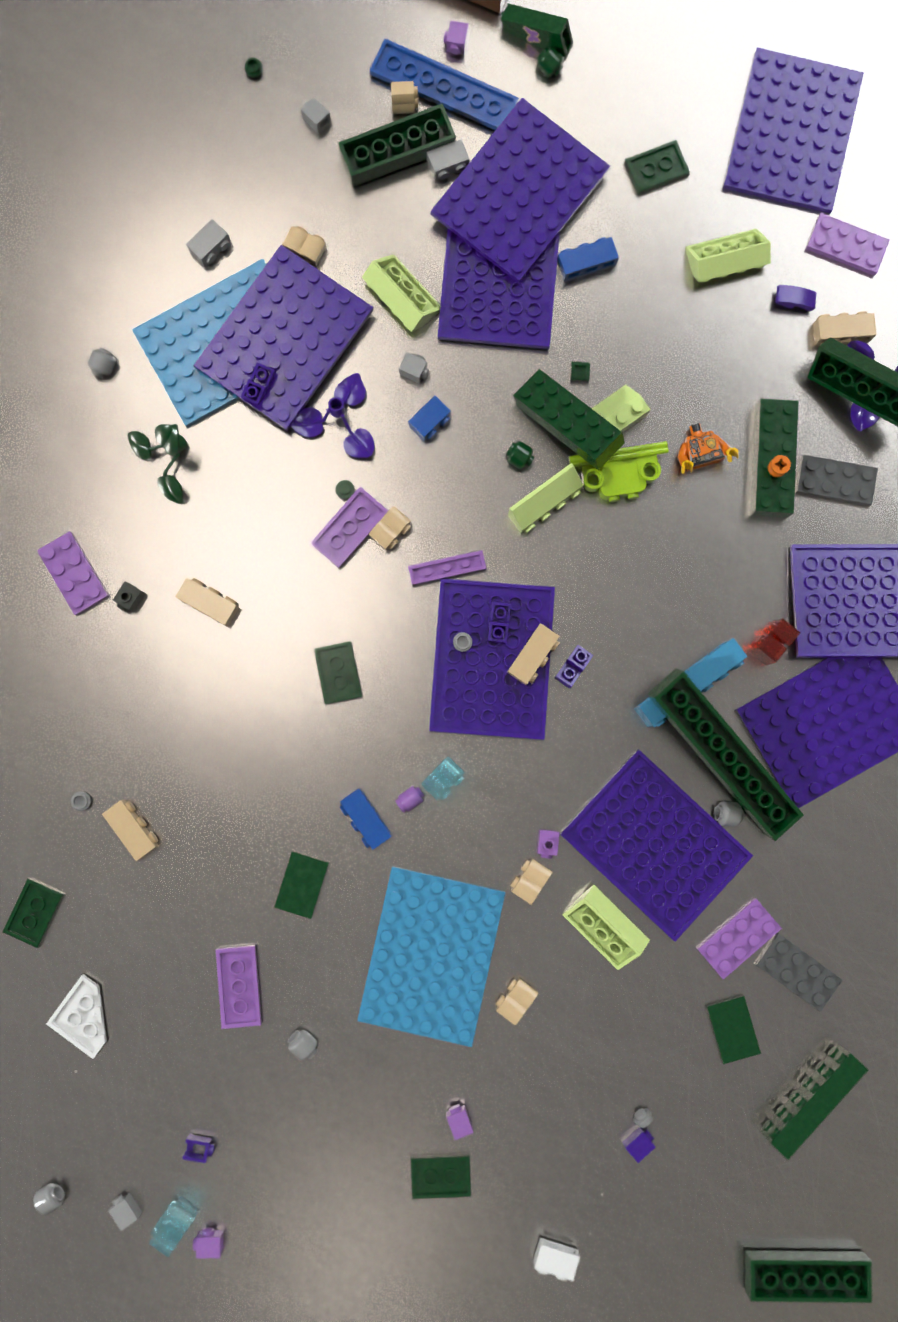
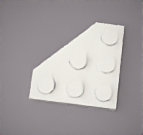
M83 974L46 1024L92 1059L107 1042L100 987Z

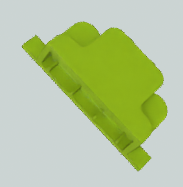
M667 441L620 448L599 470L579 455L569 456V463H572L574 467L580 468L585 490L589 492L598 490L601 499L609 500L612 503L618 502L620 498L628 497V500L639 498V495L646 488V483L654 482L661 474V466L658 463L657 455L668 453L669 450Z

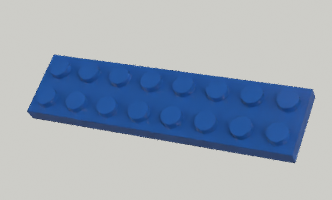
M386 38L369 69L371 75L388 83L413 81L414 86L418 87V96L438 105L443 103L445 108L494 130L499 127L519 102V97Z

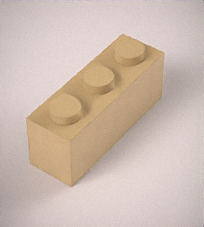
M861 311L849 315V313H840L837 316H830V314L820 315L813 323L815 345H821L830 337L841 343L871 341L877 335L875 313Z
M186 577L175 598L229 627L239 609L235 605L236 600L229 596L225 598L219 596L220 592L211 586L209 589L203 587V582L195 577L192 580Z
M540 623L507 673L524 685H527L528 682L532 684L538 676L536 670L539 666L543 668L549 660L547 657L549 651L554 652L560 642L557 640L560 636Z
M120 800L102 815L135 861H139L159 847L157 843L158 838L145 827L147 826L145 820L141 816L138 817L134 812L136 810L134 805L130 801Z

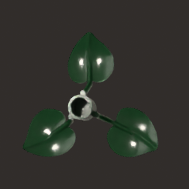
M159 424L156 426L154 433L160 445L153 447L150 446V440L145 434L139 431L129 432L127 434L129 444L139 458L147 460L151 458V451L162 447L167 454L174 455L164 470L163 476L157 478V483L161 493L168 500L183 504V490L179 481L174 476L167 475L175 460L180 457L179 452L187 448L186 439L179 435L178 424Z

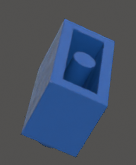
M435 395L408 421V425L424 442L427 439L431 440L437 434L436 430L441 425L444 427L451 420V410Z

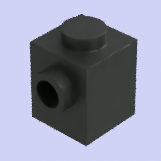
M124 581L113 601L118 603L116 607L122 611L127 612V610L134 612L145 592Z

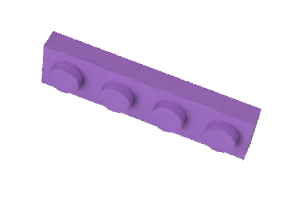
M480 550L408 566L413 586L486 570L483 551Z

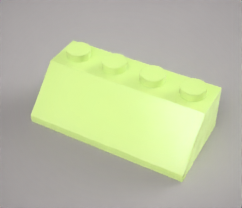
M757 228L685 246L692 274L698 282H707L712 278L726 277L728 274L736 272L743 273L748 269L762 268L764 265L771 264V242Z
M394 254L373 260L362 276L367 286L373 289L379 296V299L391 309L392 313L411 332L422 328L440 312V304Z
M624 385L592 408L622 431V433L646 417L651 410L641 395L627 385Z
M572 463L509 508L508 517L520 533L524 531L530 532L536 527V522L539 520L545 521L551 516V511L554 509L560 510L566 505V500L569 498L575 499L582 493L580 490L583 487V483Z
M595 885L586 890L563 913V916L617 970L640 956L650 941Z

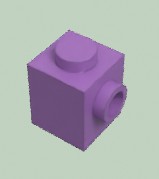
M450 20L449 31H445L444 34L447 52L455 55H465L469 23Z
M539 829L537 853L541 854V858L552 859L553 855L557 856L560 832Z
M465 1105L450 1107L449 1111L446 1112V1118L454 1139L457 1140L474 1133Z
M214 1228L200 1230L197 1237L193 1240V1251H196V1258H220L224 1251V1230H214Z

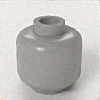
M99 347V350H93L88 361V366L92 369L91 373L99 377L110 375L116 363V359L113 357L114 353Z
M722 801L714 809V818L721 826L736 827L745 816L744 810L738 802Z
M296 1030L288 1039L289 1051L299 1060L310 1059L317 1052V1040L306 1030Z
M50 1183L39 1189L33 1199L35 1209L43 1215H48L60 1208L64 1202L62 1187L55 1183Z

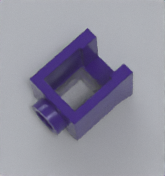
M193 1134L188 1135L185 1140L187 1149L182 1159L206 1163L214 1153L215 1145L211 1144L212 1138Z

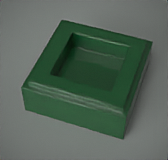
M571 361L570 382L589 383L590 362Z

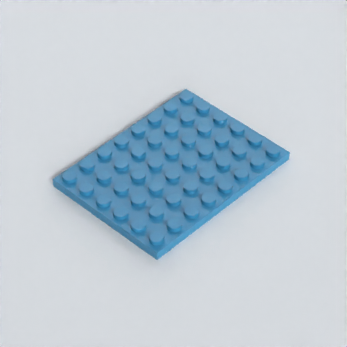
M263 258L132 329L186 428L240 399L197 370L193 365L266 266Z
M392 866L357 1021L472 1047L506 892Z

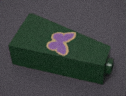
M508 3L505 11L501 13L500 21L504 32L542 49L554 47L564 59L567 58L574 44L568 18Z

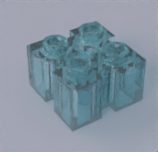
M447 756L421 785L437 801L439 798L444 800L451 793L449 788L453 784L458 786L464 779L462 775L465 772Z
M180 1196L177 1201L173 1199L151 1231L150 1235L153 1237L149 1244L166 1257H169L193 1223L200 1209L183 1196Z

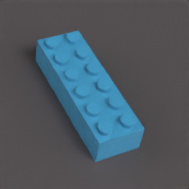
M732 638L723 642L684 672L701 692H706L714 686L712 682L723 680L729 675L727 671L736 670L745 663L743 660L748 656L736 640ZM649 697L634 708L647 727H658L667 721L664 714Z

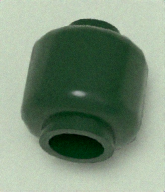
M545 47L536 58L538 60L537 67L547 77L553 74L557 76L564 67L562 65L564 57L554 47Z
M522 441L512 442L505 454L508 456L507 461L519 469H523L526 465L529 467L535 458L532 456L533 448Z

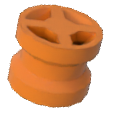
M784 455L774 457L768 464L770 475L781 477L787 473L791 466L789 458Z

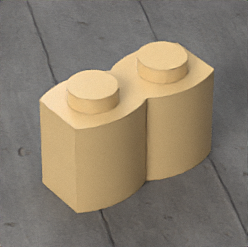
M413 81L391 82L393 114L415 113V108H418V87L414 86Z
M291 226L282 244L315 267L326 249V243L321 236L308 234L307 230L301 226Z
M393 506L370 531L369 536L386 551L389 548L392 550L399 542L397 538L401 534L405 535L411 529V520Z
M534 859L525 861L521 867L522 874L520 877L516 876L510 884L513 887L511 892L531 905L552 874V871Z
M520 977L510 982L507 987L508 993L505 996L501 995L495 1003L497 1005L496 1011L514 1025L519 1022L539 994L538 991Z

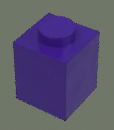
M638 1127L623 1141L624 1147L637 1163L656 1148L653 1143L655 1139L647 1129L644 1131L641 1127Z

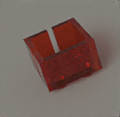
M774 619L762 629L764 633L759 637L757 636L750 643L752 647L749 652L765 665L776 663L787 650L784 644L789 647L800 632L785 619Z

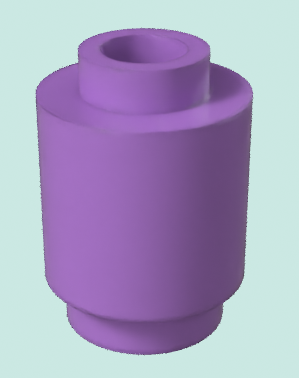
M412 785L401 793L395 802L403 813L406 811L410 812L424 801L422 797L425 795L419 787L414 788Z

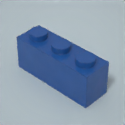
M602 237L590 244L583 243L578 248L562 250L558 254L557 263L563 280L567 281L615 266L619 256L613 238Z
M358 788L340 801L342 804L340 806L341 811L345 816H350L352 819L350 824L356 832H361L363 835L361 840L367 848L371 847L373 850L393 836L361 788Z

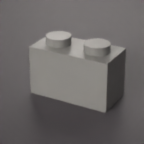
M462 139L427 151V162L435 180L446 179L456 172L461 173L470 163Z
M211 219L185 245L189 252L205 267L207 264H211L221 251H225L229 247L231 240L228 233Z

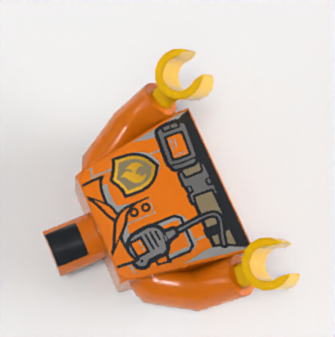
M700 423L689 426L691 436L687 437L684 443L681 444L677 456L681 465V473L684 474L685 469H687V472L691 471L690 473H692L695 469L720 463L726 458L725 456H727L728 462H732V456L738 459L739 452L738 449L731 448L713 431L703 433Z

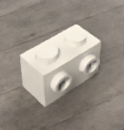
M540 1237L533 1259L534 1269L544 1275L548 1273L556 1275V1278L562 1281H567V1279L573 1281L580 1256L578 1249Z

